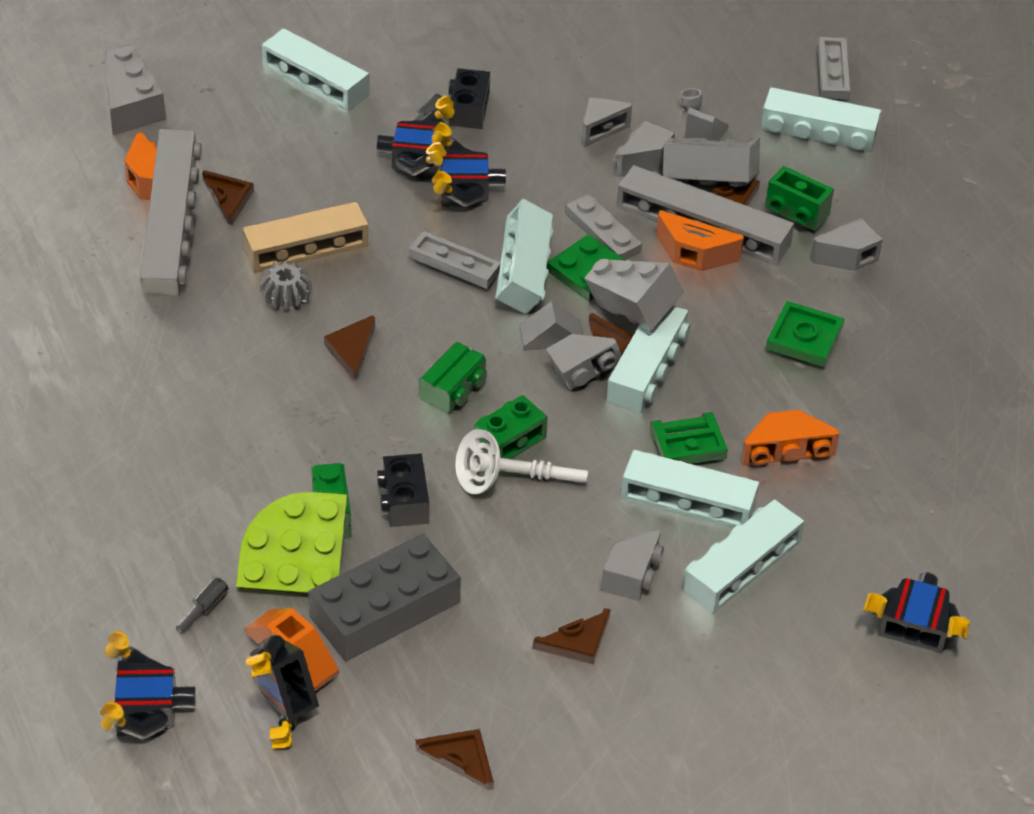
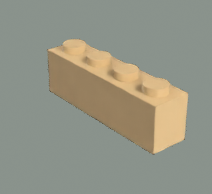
M357 201L242 228L244 251L254 273L264 271V269H271L273 263L282 265L286 261L287 264L291 265L295 262L299 263L368 246V223Z

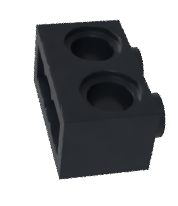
M457 68L455 79H450L448 95L451 96L450 99L454 103V116L449 119V126L483 129L490 96V71Z
M422 453L383 456V470H377L379 490L385 489V495H381L382 515L388 514L390 527L429 524V496Z

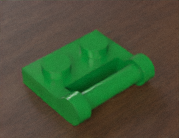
M713 412L702 413L701 417L662 423L661 420L650 422L651 437L655 440L661 457L683 461L688 464L727 458L728 449Z

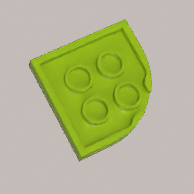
M318 492L294 493L281 497L263 508L248 526L241 543L236 583L237 589L308 594L309 590L341 574L347 495Z

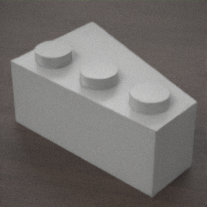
M132 44L106 51L112 134L117 135L166 120L164 94Z
M669 138L664 143L663 176L682 183H687L689 179L700 180V184L714 185L717 184V181H728L730 186H745L746 182L749 183L759 172L760 138H751V143L734 142V138H724V141H708L706 138Z
M600 259L584 278L599 307L617 316L623 314L628 317L630 322L634 324L639 322L650 332L684 292L670 263Z

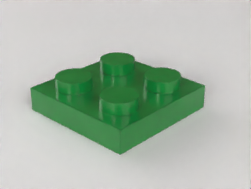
M588 234L547 261L546 268L548 273L587 301H591L594 297L584 278L592 270L593 265L600 259H624Z
M786 301L767 339L766 349L825 367L843 328L845 318Z

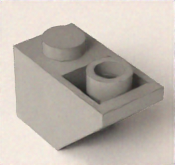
M644 121L637 130L634 129L631 132L626 144L617 149L614 158L615 162H617L616 175L626 176L633 165L652 172L659 171L663 167L664 143L669 138H675V132Z
M860 218L813 238L810 260L815 264L856 271L879 261L883 239Z
M571 334L546 349L553 369L569 391L586 384L590 379L604 371L612 369L622 357L614 338Z
M652 530L614 544L603 568L601 591L640 601L644 589L650 590L655 575V571L652 570L653 565L659 566L663 557L664 546L659 545L661 531Z

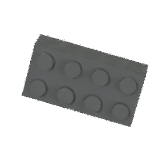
M423 533L309 590V617L342 659L347 662L459 604L461 577Z

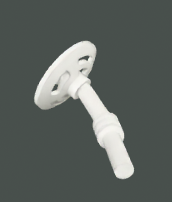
M482 429L472 430L465 435L458 447L455 460L457 479L461 487L470 494H483L488 491L494 484L499 471L527 474L532 479L537 476L538 480L544 477L545 481L553 478L587 483L588 471L554 466L549 461L545 464L542 460L538 463L536 459L532 462L500 458V450L496 439L490 432ZM485 438L490 444L479 443L478 439ZM486 448L488 453H484L482 449ZM471 449L474 452L470 458L471 469L467 470V457ZM485 472V476L482 477L479 473ZM472 481L484 482V485L477 486Z

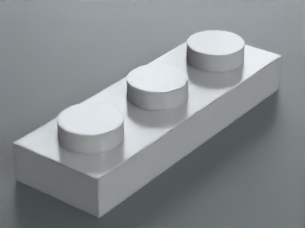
M819 37L818 57L821 98L849 100L850 80L846 38Z
M590 194L565 205V214L587 235L589 234L624 260L642 252V243Z
M423 231L409 247L410 258L486 289L499 275L500 261L426 231Z

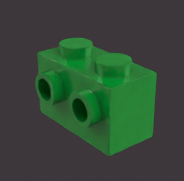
M782 166L768 181L765 208L816 231L830 215L834 189L788 167Z
M521 395L513 401L506 402L501 408L488 416L481 417L474 423L473 430L482 429L490 432L498 443L500 458L513 459L546 439L548 416L524 395ZM485 438L478 439L479 443L490 444ZM486 448L482 449L484 453H488Z

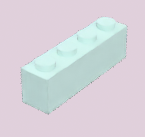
M284 28L262 44V60L265 68L347 112L369 96L368 72Z
M770 87L763 108L761 130L872 152L881 110Z
M522 199L507 216L495 299L527 314L534 306H539L542 303L546 294L544 283L548 275V269L546 268L547 259L551 253L549 242L553 234V228L551 227L553 214Z
M672 306L651 332L646 330L644 325L640 323L608 379L606 402L638 413H642L647 402H653L658 382H664L668 373L669 362L676 360L680 349V342H685L689 336L691 324L687 323L688 310Z
M633 449L622 479L621 499L734 528L738 524L743 525L752 517L756 505L759 482Z
M775 499L765 507H759L748 521L743 525L738 524L735 526L727 538L722 542L714 543L707 554L699 560H693L687 566L684 572L685 582L683 591L714 614L801 542L804 520Z

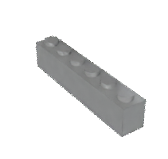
M159 129L140 274L143 294L180 296L181 284H186L187 266H183L184 259H189L190 241H186L187 234H192L193 216H189L190 209H195L196 192L192 191L193 184L198 185L199 168L195 167L196 160H201L202 145L196 142L194 130Z
M633 165L618 185V208L658 222V214L661 210L744 235L742 253L777 266L791 245L794 228L793 222Z

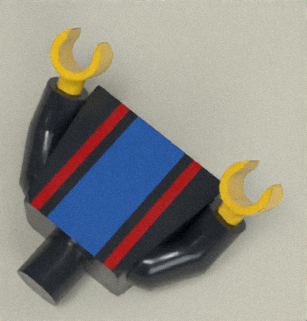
M443 96L437 100L435 106L438 111L433 110L422 119L415 121L398 122L394 136L378 135L376 150L381 153H392L393 169L403 171L410 176L421 175L430 178L435 176L439 170V165L443 162V156L447 152L441 143L432 142V135L434 134V128L440 122L444 123L442 117L450 119L454 116V103L449 96Z
M440 122L434 128L432 142L444 144L447 154L443 156L442 171H437L432 178V183L435 184V193L442 194V207L456 205L468 207L475 203L488 201L489 186H506V169H488V154L472 151L461 145L455 138L450 139V127Z
M921 573L917 581L908 578L902 579L898 588L892 587L881 595L869 593L862 610L864 612L871 611L878 618H882L879 631L880 637L942 653L946 635L947 637L961 636L965 640L968 638L970 620L960 617L955 604L949 602L950 592L945 588L937 586L938 578L932 573Z
M114 631L108 637L110 643L105 647L106 656L109 658L122 656V661H118L115 702H107L100 711V715L105 716L101 721V726L104 730L110 731L115 727L116 736L131 735L139 739H147L164 729H170L174 726L175 708L196 707V687H176L174 668L165 666L147 657L132 646L127 648L129 639L121 631Z
M273 635L261 641L259 647L251 651L250 657L246 658V664L251 666V678H257L262 694L281 713L278 722L279 727H272L269 730L272 748L277 749L292 746L291 731L295 729L299 716L318 707L319 703L304 652L284 640L282 636Z

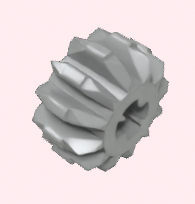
M284 261L282 265L273 263L271 269H264L260 282V291L262 292L265 304H272L274 310L284 307L287 311L291 306L299 309L301 303L308 302L309 294H311L310 290H312V281L306 268H300L297 262L289 265Z

